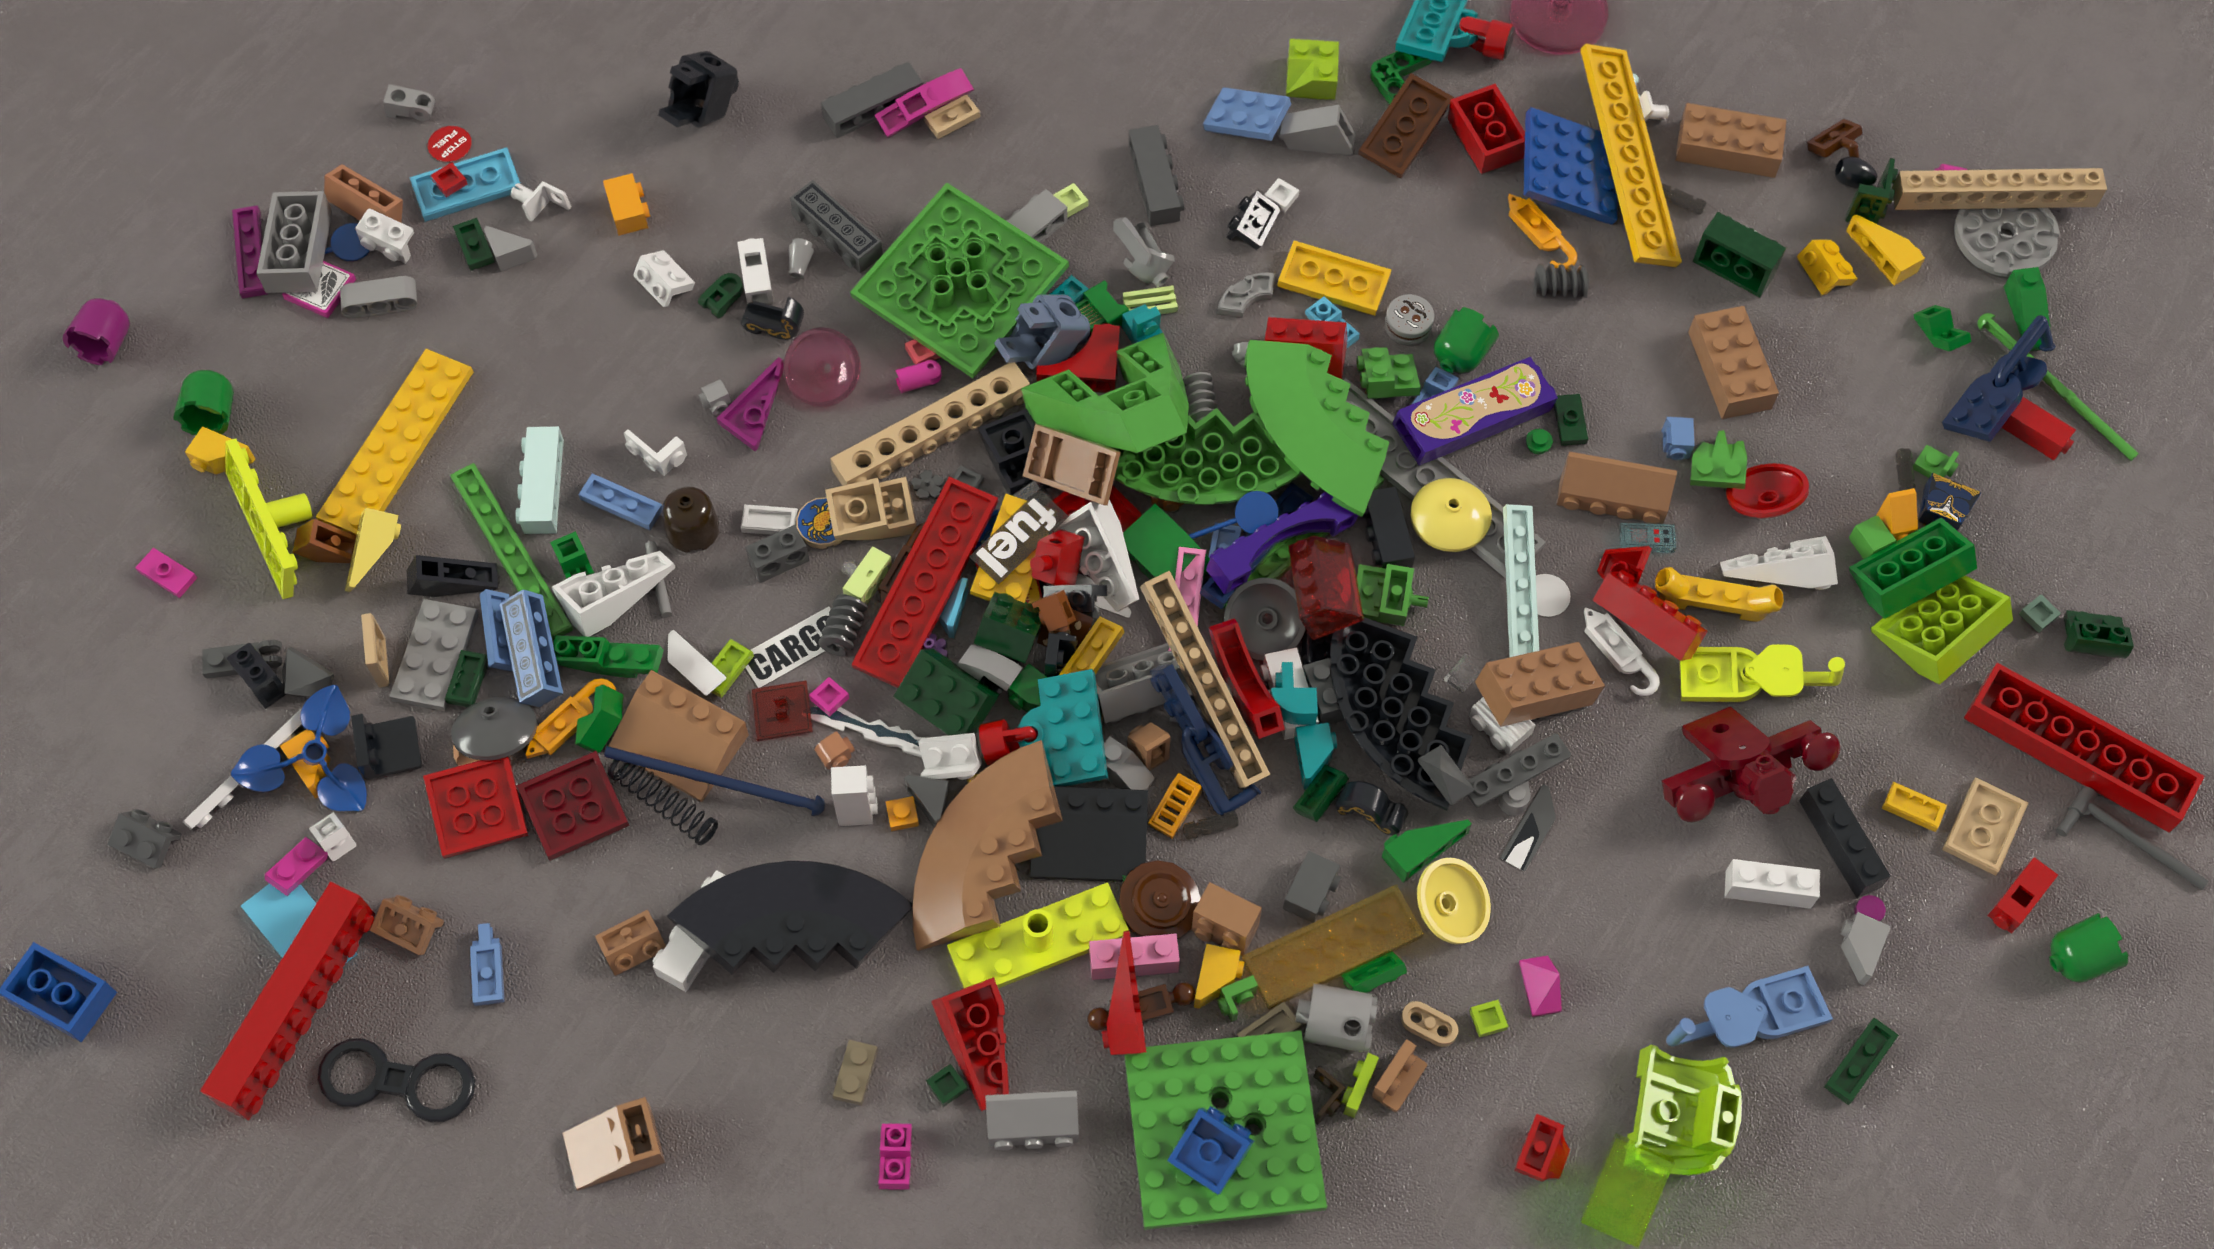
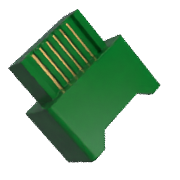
M1105 280L1083 292V301L1076 304L1081 314L1085 315L1090 323V336L1092 335L1094 324L1102 325L1107 323L1113 326H1122V314L1129 311L1126 305L1118 304L1107 291L1108 283Z

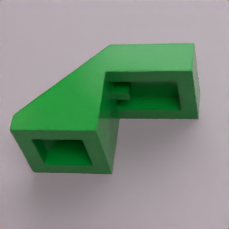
M1933 305L1913 314L1915 321L1936 348L1952 351L1972 342L1970 332L1954 328L1949 308Z
M576 531L550 542L566 579L585 572L586 576L594 574Z
M605 685L595 688L593 713L577 719L576 745L591 752L597 751V754L601 752L622 720L624 694Z

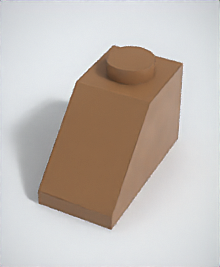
M1150 722L1144 727L1143 725L1135 727L1129 733L1127 748L1133 751L1150 771L1169 759L1171 737L1168 732Z

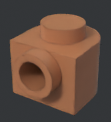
M836 731L823 739L815 747L814 751L825 767L830 770L831 767H844L849 762V759L852 758L851 753L855 751V748L847 737L841 738Z

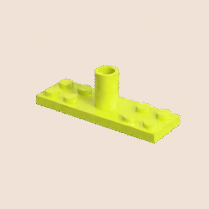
M237 439L225 441V474L282 599L293 597L294 585H297L294 571L298 569L294 554H289L287 550L288 543L283 532L279 533L278 528L312 519L309 500L306 494L302 493L266 503L257 485L259 484L255 469H250L248 465L249 457L246 449L240 448Z
M1107 882L1043 908L1032 910L1025 915L1000 924L1001 927L947 945V949L963 988L993 977L997 987L1001 988L1089 953V941L1120 939L1123 937V931L1129 929Z

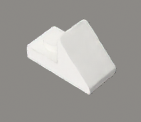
M334 812L309 828L332 861H336L356 847L355 841Z

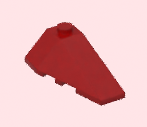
M1129 930L1123 931L1107 1019V1030L1102 1031L1104 1049L1110 1048L1111 1055L1146 1053Z
M994 977L931 1001L941 1029L981 1111L986 1109V1095L1009 1094L1008 1065L1005 1062L1006 1033H1004L1003 1024L1005 1008Z

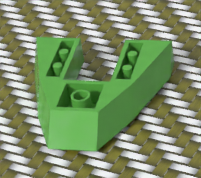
M1164 333L1116 351L1123 379L1129 384L1098 396L1070 370L1021 388L1026 409L1034 422L1071 433L1088 441L1136 453L1149 451L1158 444L1174 441L1178 436L1187 433L1188 398L1180 367Z

